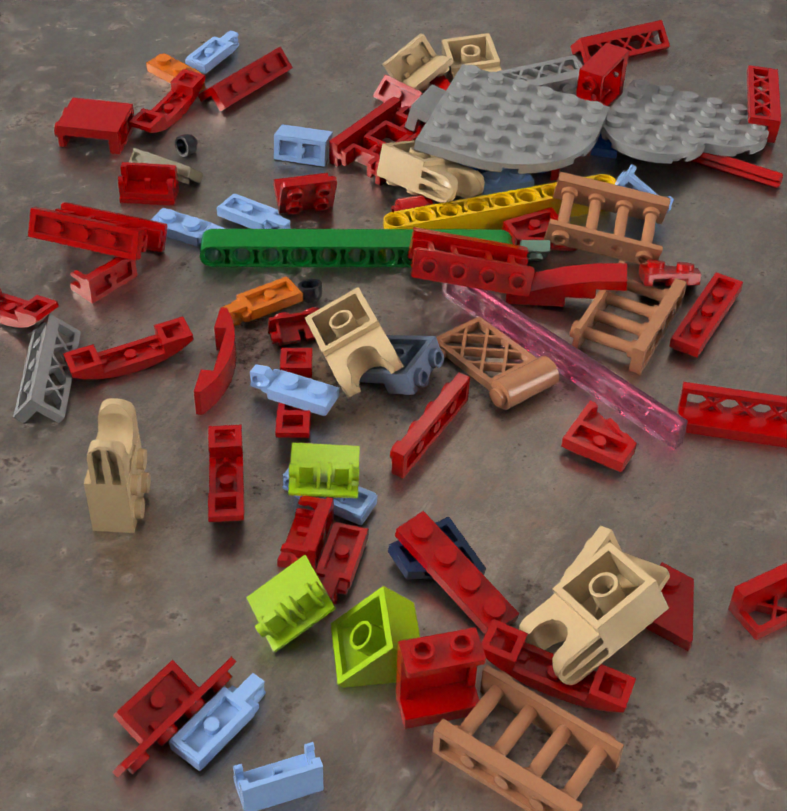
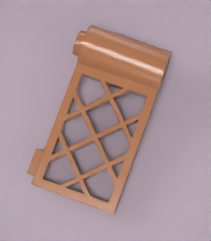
M480 316L436 337L444 358H448L490 391L489 395L493 404L503 410H508L559 382L558 369L549 357H535ZM478 328L485 333V335L468 334ZM460 342L462 346H448L447 343ZM476 343L484 344L483 348L466 347V344ZM488 344L502 345L505 349L488 348ZM464 356L482 358L481 361H469ZM486 357L504 358L503 363L485 362ZM508 359H520L524 361L520 364L507 363ZM484 371H494L502 373L494 376L493 378H490L484 373Z

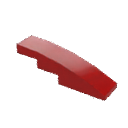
M628 263L573 265L535 272L529 296L506 294V304L565 307V297L594 299L596 297V290L627 291Z

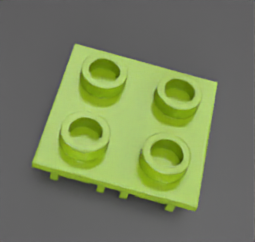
M292 443L288 495L358 499L360 446Z
M306 555L246 597L259 622L255 625L257 632L263 638L266 636L275 653L336 609Z

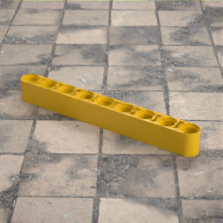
M607 174L585 177L610 184H615L616 182L613 176ZM557 182L390 212L383 218V229H413V227L422 229L502 230L505 220L553 207L559 215L562 200L553 198ZM573 203L570 217L588 214L589 207Z

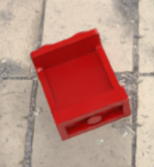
M73 97L68 106L64 108L59 121L55 123L54 134L58 137L59 146L66 147L72 136L109 141L110 154L121 155L134 130V127L129 126V121L134 117L133 104Z
M476 627L398 641L396 699L405 729L439 723L442 719L450 721L465 718L480 701L475 687L477 666L485 664L486 655Z

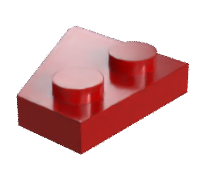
M553 207L505 220L502 230L510 233L514 245H519L521 240H544L550 219L558 221L559 215ZM550 242V250H577L576 248L556 245Z
M648 260L647 264L640 263L639 277L643 286H653V281L666 282L665 285L671 286L675 278L686 281V285H700L701 272L698 268H694L693 263L677 262V266L665 265L664 261Z
M590 400L563 436L561 447L622 472L634 455L637 443L627 433L622 432L619 425L612 418L605 419L597 412L598 405Z
M662 562L660 566L667 568L670 574L669 580L661 590L669 609L649 624L646 629L689 651L693 641L694 579Z

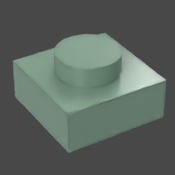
M521 240L519 246L528 248L527 258L529 262L543 261V258H547L550 253V240Z

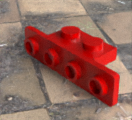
M231 656L213 675L198 687L172 659L113 715L140 744L116 767L113 774L118 778L128 769L133 775L150 758L146 750L155 741L162 747L179 730L174 723L183 714L190 719L207 703L202 696L210 688L217 693L233 677L228 670L237 661Z

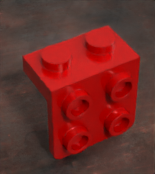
M328 173L274 179L273 186L279 214H297L311 209L323 211L333 207L337 178L335 176H328Z

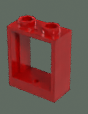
M606 43L579 69L576 96L588 101H598L610 107L623 93L629 50Z

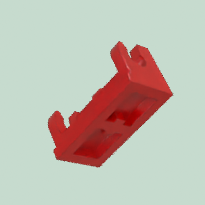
M121 163V176H118L120 203L175 205L179 191L176 165Z
M114 257L111 261L99 266L87 275L75 270L70 275L79 282L73 281L70 283L71 290L93 304L136 278V261Z
M302 496L298 504L310 506L314 510L306 508L296 509L287 539L280 549L281 555L277 559V567L287 568L306 555L314 570H316L334 522V501L330 497L323 499Z

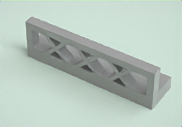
M575 55L497 72L512 79H523L536 86L550 87L560 93L576 95L579 69L583 65ZM572 65L575 70H570L563 66ZM549 70L557 74L551 75L542 71ZM527 74L536 77V79H528L522 75Z
M50 313L32 332L13 418L22 423H25L36 411L58 423L65 418L72 375L63 353L78 349L81 331ZM58 331L69 337V342L64 343ZM53 352H59L65 363L59 364ZM54 373L61 385L55 386L49 374ZM50 395L56 408L43 401L44 396Z

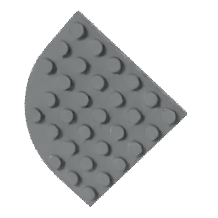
M462 64L416 138L414 150L493 172H502V168L517 169L518 174L552 171L573 164L575 158L579 156L584 157L591 151L597 142L610 107L598 101L578 98L574 94L560 93L550 87L536 86L523 79H512L499 72L485 71L475 65Z

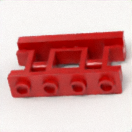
M393 96L329 141V163L336 167L341 164L347 166L353 161L367 166V176L370 178L375 176V183L381 186L386 182V179L377 176L382 144L386 143L382 140L384 138H389L395 142L416 140L426 123L422 122L414 132L405 128L410 107L404 106L401 108L402 99Z
M64 202L61 204V209L56 208L55 211L32 207L30 210L28 237L136 261L141 259V252H146V249L157 252L165 250L168 226L166 223Z
M413 227L408 251V258L412 259L411 276L413 278L528 297L535 273L533 267L527 266L528 248L525 246Z

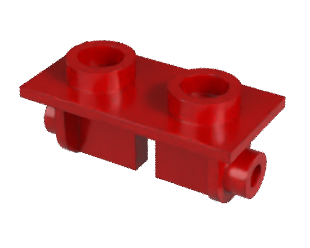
M312 307L294 314L283 312L269 318L268 334H270L272 344L278 343L279 346L299 343L301 340L299 332L304 331L306 341L316 340L304 317L320 308Z

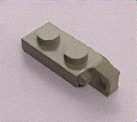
M133 148L129 160L131 163L176 165L178 181L188 185L190 180L201 183L203 177L202 172L192 167Z

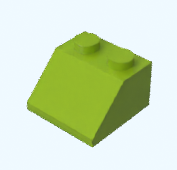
M382 586L331 622L338 685L346 688L396 683L398 641L420 637L414 602Z

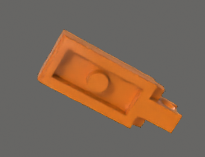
M165 53L159 54L146 62L148 72L169 83L183 69L200 73L198 70ZM204 82V84H203V86H202L200 92H201L202 90L206 89L205 82Z
M286 276L237 294L236 300L223 307L228 309L234 326H237L243 321L250 322V320L258 319L303 301V293Z

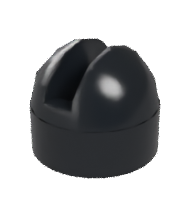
M184 134L176 137L175 148L180 156L186 157L197 151L196 145L198 141L193 135Z
M305 279L299 282L298 288L303 293V300L306 303L312 304L320 300L323 292L320 280Z

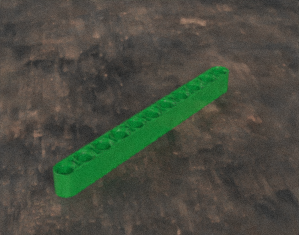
M208 229L202 234L199 257L203 264L210 267H411L412 259L408 258V251L413 229ZM428 229L513 244L512 236L505 230Z

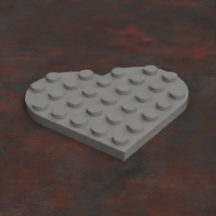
M637 79L632 80L609 110L601 130V135L604 140H610L613 149L627 156L648 162L672 163V161H678L681 158H684L685 162L694 160L703 152L721 156H736V154L744 153L745 151L749 155L754 154L765 147L769 131L767 126L748 123V110L745 105H731L723 103L718 98H704L698 96L695 92H680L668 85L657 86L650 84L647 80Z

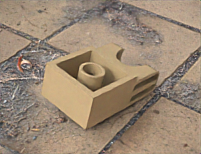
M490 33L441 40L442 56L451 57L453 63L449 66V71L445 73L450 83L462 64L475 65L479 69L489 72L502 71L500 59Z
M415 140L382 144L377 176L386 179V183L389 185L402 186L407 189L409 194L423 195L440 203L453 201L456 195L463 198L480 196L483 192L484 177L479 171L457 162L414 150Z
M359 287L304 317L336 380L348 399L361 392L359 381L367 370L381 366L388 369L390 374H393L404 367Z
M110 398L104 400L100 406L96 440L91 441L87 453L88 470L84 481V488L93 531L135 533L138 519H143L145 500L143 495L144 493H149L151 485L150 473L145 472L147 449L141 448L134 405L124 399Z
M609 542L552 588L555 594L526 616L519 625V630L528 633L525 642L543 650L553 644L565 641L552 657L553 671L563 683L574 685L583 680L669 609L656 580Z

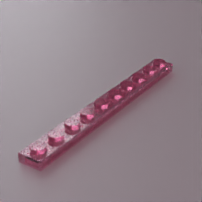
M443 283L442 295L474 317L480 316L535 357H549L555 363L561 375L675 450L683 444L688 420L678 413H675L488 290Z

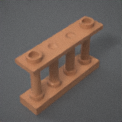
M560 172L553 198L562 200L558 221L550 219L544 240H550L551 243L572 247L639 265L640 263L647 264L648 260H659L663 246L652 244L655 224H662L669 209L671 198ZM573 203L589 207L586 227L569 223ZM600 210L617 213L613 234L597 230ZM628 216L645 220L641 241L625 237Z
M627 278V291L659 301V306L655 304L653 307L616 295L617 291L600 290L580 321L575 320L571 327L570 337L573 338L572 351L578 352L586 339L627 353V357L631 358L629 371L640 375L682 306L687 282L675 278L669 289L664 288L662 290L653 286H643L641 282ZM608 305L647 317L649 322L641 324L605 312V309ZM597 322L638 335V340L633 339L630 342L593 329Z
M486 665L482 670L480 692L484 696L461 725H453L447 720L442 719L434 729L432 752L526 811H582L583 804L576 799L600 765L616 772L624 745L618 742L610 733L594 728L514 681L509 674L497 671L489 665ZM499 703L518 715L495 745L487 746L474 738L473 734ZM533 723L551 734V736L530 765L522 767L506 756L530 724ZM568 744L585 754L586 757L565 787L557 789L541 779V777L564 745Z

